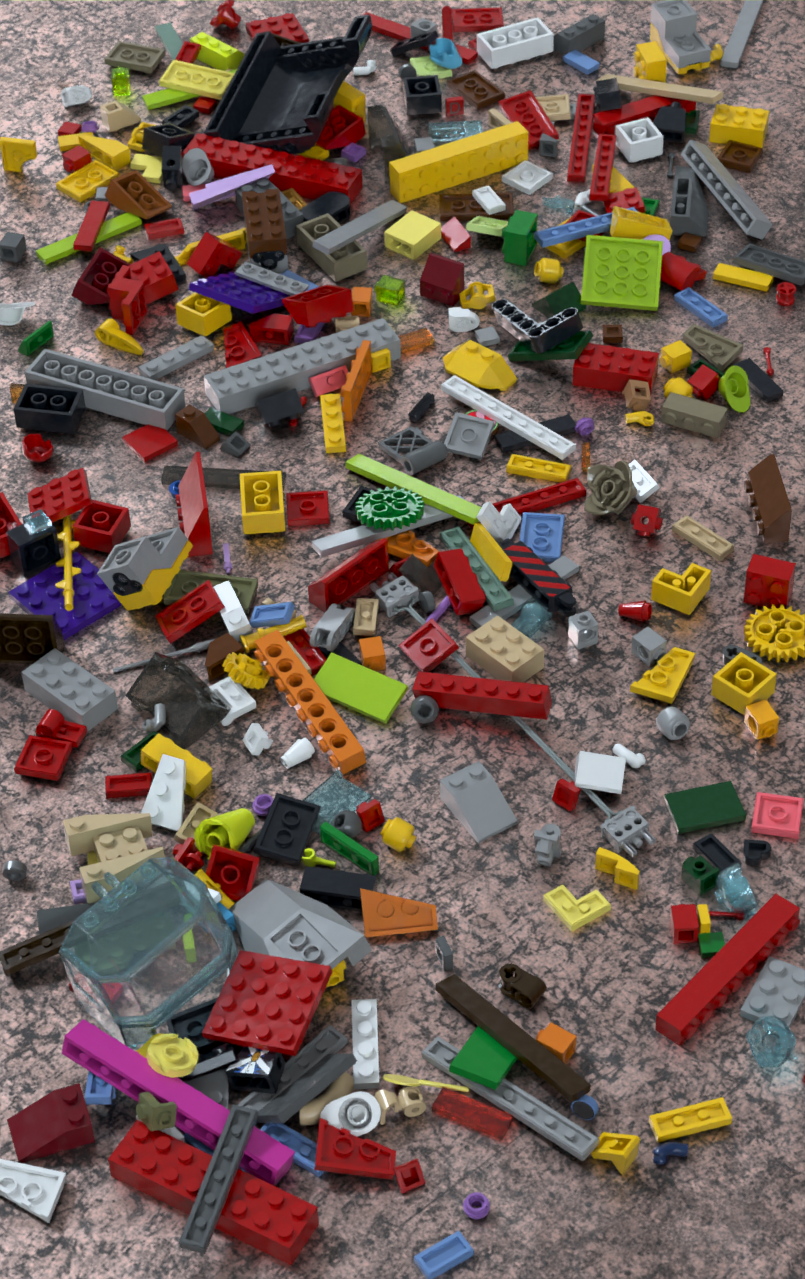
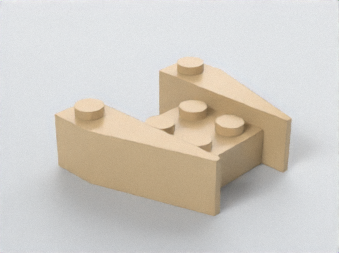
M150 813L83 815L63 820L65 840L71 857L95 851L99 862L79 867L82 889L88 904L111 899L166 870L164 848L159 847L148 850L144 838L153 836Z

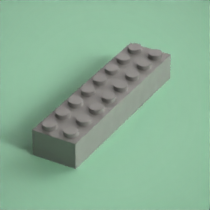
M44 349L25 371L27 384L80 389L84 393L86 408L166 430L176 420L175 414L186 407L183 388L48 349Z

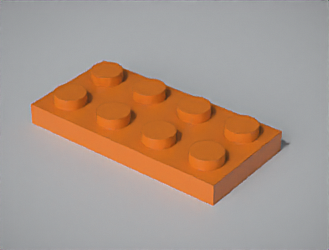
M363 340L361 346L357 347L356 359L352 360L351 371L347 372L346 384L341 387V397L344 398L341 411L344 412L345 421L353 422L372 373L371 341Z

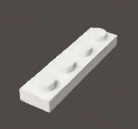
M377 999L352 1000L353 1055L357 1060L353 1065L354 1089L380 1088Z

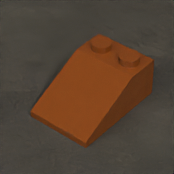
M137 170L112 179L104 195L116 208L144 219H149L172 209V205Z

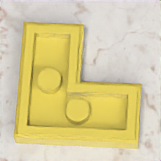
M135 154L130 163L131 169L143 170L142 176L148 182L159 184L163 178L162 157Z
M563 884L543 895V901L571 932L611 910V904L597 889L578 900Z

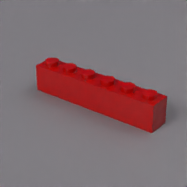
M654 95L624 104L622 108L593 114V130L598 135H615L616 125L648 117L653 122L659 109L662 106L670 107L672 102H679L681 109H685L686 112L690 113V111L696 110V101Z
M418 671L412 688L415 699L419 696H430L436 700L439 708L547 720L552 705L549 685Z

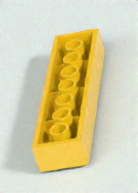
M516 121L389 162L390 193L401 204L517 166L525 160L528 161V131Z

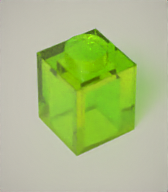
M118 67L112 69L113 96L131 95L129 68Z
M383 275L374 287L376 301L398 306L405 296V280Z

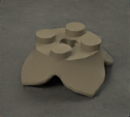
M619 461L615 464L614 468L604 464L588 467L587 483L592 490V495L587 497L584 511L595 515L607 513L620 514L637 494V488L634 486L629 464L626 461Z

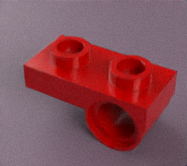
M48 709L37 725L35 732L38 737L73 742V747L78 748L87 733V727L65 721L64 716L59 711Z

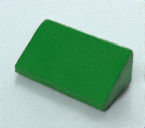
M49 320L25 338L19 346L18 352L28 357L53 338L52 321Z

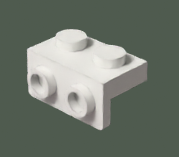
M634 460L629 466L634 486L637 488L635 498L639 503H642L660 487L640 464Z

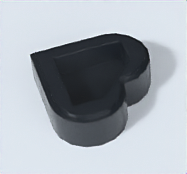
M744 839V862L749 866H757L762 860L768 859L772 849L770 843L763 840Z

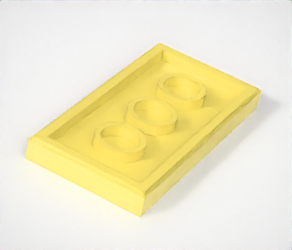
M173 60L159 80V86L221 100L235 73Z

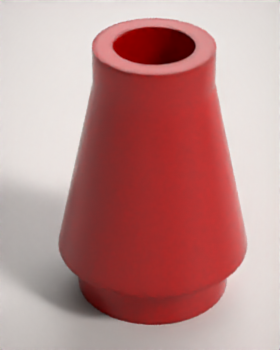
M646 600L620 603L618 614L619 616L645 622V620L651 619L652 605L647 603Z

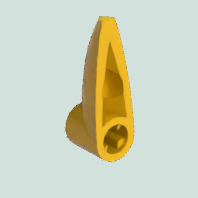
M106 319L94 332L96 338L106 345L137 355H142L144 352L141 345L129 334L122 331L114 319Z

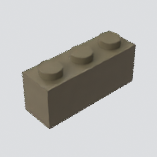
M671 392L662 406L661 422L718 438L727 424L728 408Z

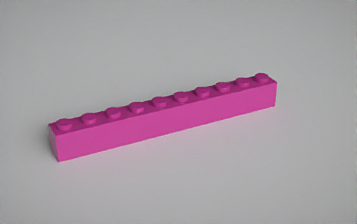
M84 1019L65 1035L61 1054L139 1102V1093L150 1092L160 1104L174 1102L177 1105L175 1126L215 1151L230 1113L223 1105L213 1101L178 1077L172 1078L157 1073L148 1064L147 1058ZM254 1126L239 1167L275 1186L290 1170L295 1151Z

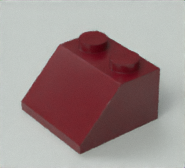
M430 253L420 278V296L454 307L460 300L459 294L465 290L464 263Z

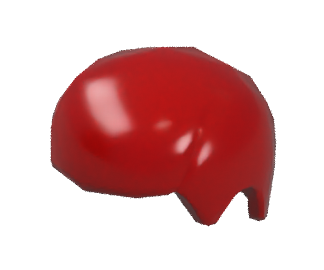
M29 434L22 440L23 455L30 461L44 462L50 459L54 452L50 439L44 441L41 434Z

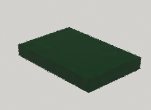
M731 781L664 794L665 804L678 834L746 820V813Z

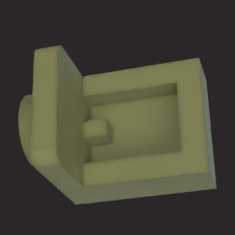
M150 1092L139 1093V1104L136 1106V1114L138 1119L151 1132L175 1126L177 1105L174 1102L160 1104Z

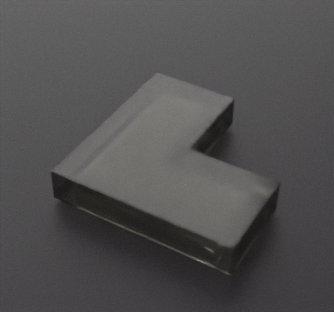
M411 554L398 569L422 592L428 590L434 596L442 586L433 566L435 559L427 568L418 558Z

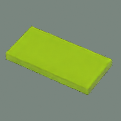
M332 652L314 678L327 699L384 724H387L408 691L406 684Z

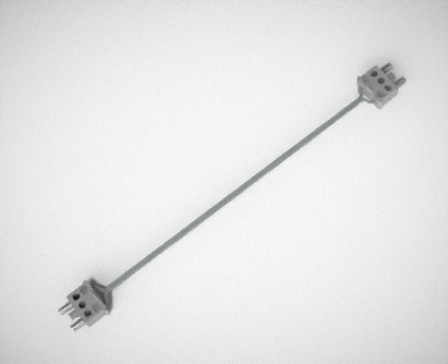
M394 573L389 574L388 579L391 582L384 581L381 588L376 583L370 585V589L375 593V598L379 599V606L387 613V617H392L406 610L421 626L426 623L412 608V605L419 601L418 587H414L403 575L398 578ZM456 652L451 654L471 677L481 678ZM510 716L575 782V773L520 717ZM581 788L608 816L605 822L601 824V838L606 839L619 853L625 850L631 857L636 856L637 851L632 845L640 847L643 844L642 838L650 845L655 844L656 839L649 833V823L636 811L635 806H630L623 811L614 813L591 789Z

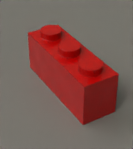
M462 548L438 552L433 566L456 615L475 613L481 610L486 600L485 592L480 588L477 575L473 573L469 559L465 556Z

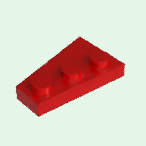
M242 322L223 328L226 368L262 357L261 352Z
M320 1118L314 1170L393 1180V1168H395L396 1159L395 1150L370 1139L363 1140L350 1134L351 1131L345 1128H336L329 1125V1121Z

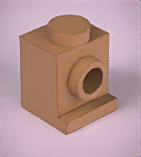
M629 379L622 392L625 396L627 408L633 409L634 412L646 411L651 402L648 382Z

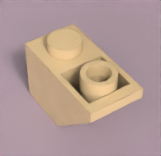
M118 101L100 106L102 124L109 132L141 122V118L133 109Z

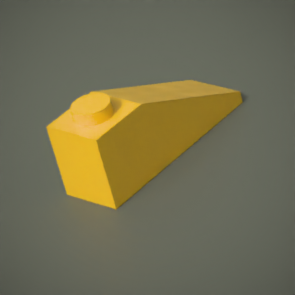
M82 134L78 136L79 146L89 151L91 158L117 171L131 163L130 148L121 142Z

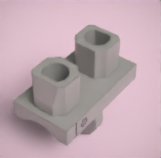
M546 824L541 830L535 829V853L538 855V864L551 867L554 857L560 858L562 852L560 845L561 831L555 824Z

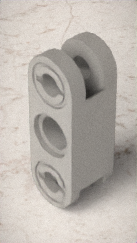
M331 604L313 628L310 645L313 647H324L328 651L333 652L352 627L355 609L346 607L343 610L341 605Z

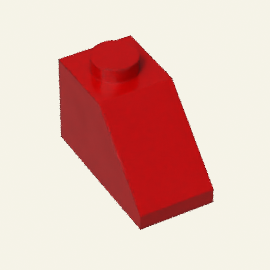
M271 314L250 323L249 326L252 340L262 343L289 345L294 331L293 317L283 314Z

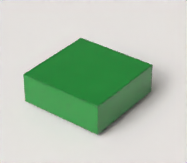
M722 932L698 934L701 958H713L725 945Z

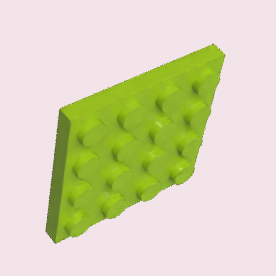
M587 235L581 304L658 311L663 241Z

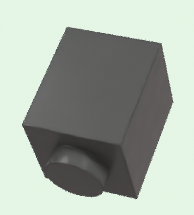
M7 232L0 241L1 260L18 263L27 250L24 234Z

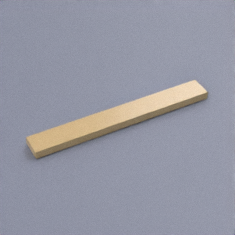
M606 74L597 80L617 78L619 90L714 104L723 98V91Z

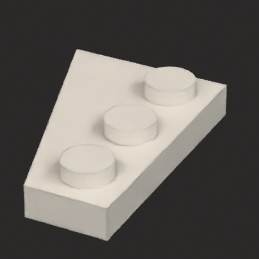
M165 754L162 755L141 812L150 813L152 825L175 832L183 824V814L185 813L186 762L184 760Z
M0 1159V1195L49 1223L67 1180L66 1173Z

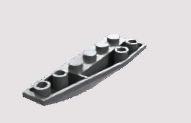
M676 166L670 216L672 234L681 236L686 232L697 236H707L709 210L697 174L691 167Z

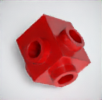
M638 504L636 513L633 512L631 518V525H634V530H638V535L650 537L651 533L657 534V530H661L663 518L660 517L661 509ZM648 518L649 522L645 525V520Z

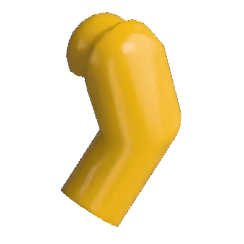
M116 246L113 254L129 264H133V259L125 256V248L123 246Z
M646 411L627 413L624 416L626 424L635 422L643 426L654 424V416Z

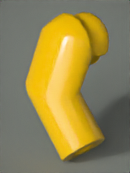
M720 44L713 46L710 62L722 59L724 53Z

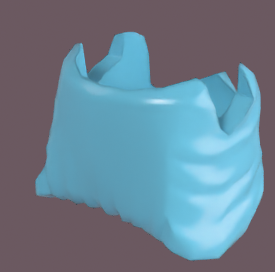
M437 38L434 45L430 44V59L435 64L448 69H455L463 63L452 40Z

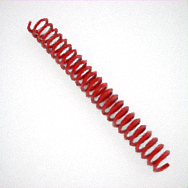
M444 6L442 8L443 38L450 39L453 42L452 9L450 6Z

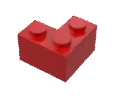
M205 232L186 264L198 274L208 278L209 276H214L221 264L233 269L242 252L229 242Z

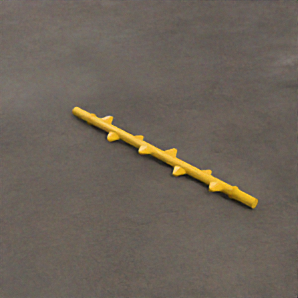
M70 514L62 518L63 531L57 534L58 540L63 541L64 557L56 563V566L64 567V580L55 584L56 588L64 589L63 596L67 611L73 609V596L75 594L73 590V576L81 573V568L72 567V550L77 548L80 543L79 541H72V526L76 520L71 519Z

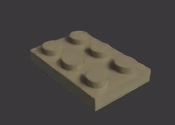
M118 41L104 60L106 65L152 73L166 54L165 49Z

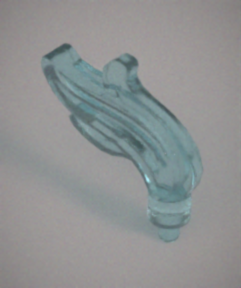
M556 195L555 198L542 197V203L547 207H561L568 214L573 212L574 202L570 199L561 198L560 195Z

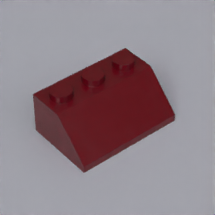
M100 247L78 279L71 296L87 305L110 302L109 295L107 294L108 285L112 283L115 274L119 272L123 265L129 266L131 264Z

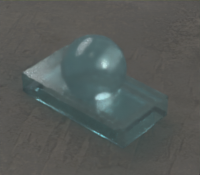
M536 601L528 603L522 607L521 615L511 625L528 638H531L553 616V612H547Z

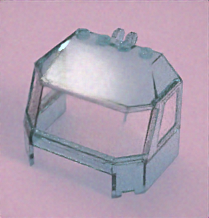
M174 857L150 858L121 883L110 872L105 873L104 879L113 889L107 892L98 882L92 884L91 887L101 899L73 921L59 950L78 1004L127 1047H137V1044H145L153 1035L157 1034L156 1029L221 973L227 968L230 972L238 956L233 933L206 884Z

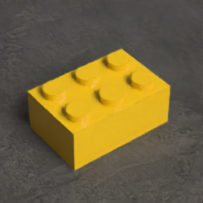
M716 104L710 123L709 142L727 144L731 140L763 148L768 130L769 110Z
M281 471L241 473L240 491L243 533L256 534L286 531Z

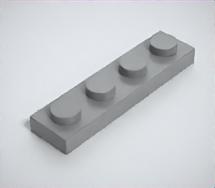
M201 335L139 366V374L145 378L157 380L214 351V344Z

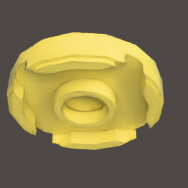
M171 1033L155 1037L148 1046L146 1058L154 1071L163 1076L176 1078L184 1077L196 1068L199 1053L191 1040L187 1038L183 1040L178 1038L177 1034Z

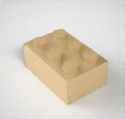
M498 615L466 637V656L498 680L523 683L544 668V649Z

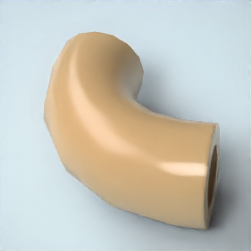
M344 1072L327 1087V1090L322 1095L313 1098L300 1109L301 1126L319 1124L321 1112L327 1104L351 1094L354 1088L353 1076Z

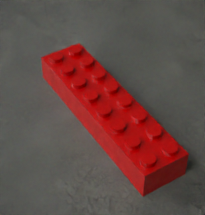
M137 1120L110 1155L108 1163L111 1177L190 1215L212 1156L160 1130L151 1132L143 1122ZM238 1169L216 1229L292 1266L319 1225L318 1207Z

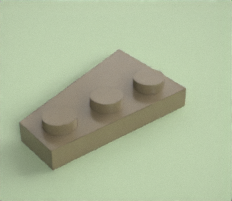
M692 324L683 333V341L721 371L743 352V344L696 324Z

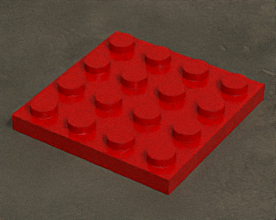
M240 950L202 1034L205 1039L296 1056L333 971L327 965Z

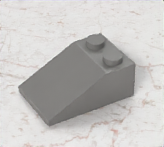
M480 761L440 780V799L477 843L518 824L515 815L492 775Z

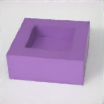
M353 142L341 150V157L354 163L366 155V148Z

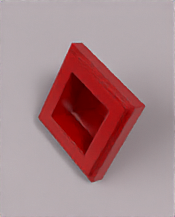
M417 1158L393 1168L401 1193L426 1184Z

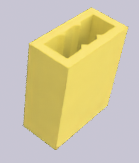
M411 210L384 232L385 247L415 260L441 239V223Z

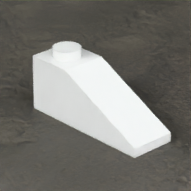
M229 580L214 586L225 608L219 611L228 633L239 642L241 641L240 635L246 636L253 633L250 623Z

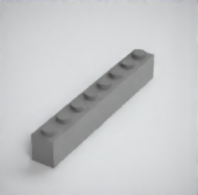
M690 139L681 156L747 235L763 240L773 224L705 144Z

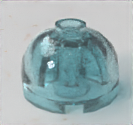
M739 863L722 870L716 880L718 890L713 892L719 905L724 903L728 910L743 913L758 906L755 903L756 900L746 876L744 877L741 873L742 868Z

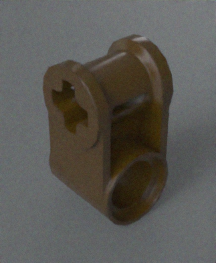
M505 964L499 970V991L527 1009L533 1008L547 990V986L542 979L526 972L515 964Z

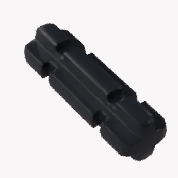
M427 392L408 413V419L417 422L433 404L435 395Z

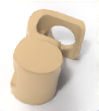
M416 1086L400 1089L398 1097H396L394 1092L383 1089L375 1094L381 1109V1125L386 1123V1112L391 1107L394 1113L402 1110L408 1117L419 1116L426 1110L420 1088Z

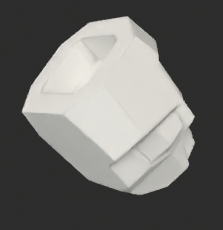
M84 85L61 90V98L65 107L85 104L93 96L91 89Z
M461 307L448 308L449 330L468 332L474 330L480 324L478 315L469 309H462Z

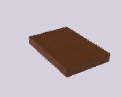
M476 70L447 81V87L458 96H463V99L476 110L505 99V93Z

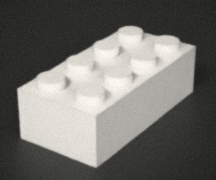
M537 17L477 34V52L491 69L499 68L500 66L514 64L518 61L528 60L553 52V33Z

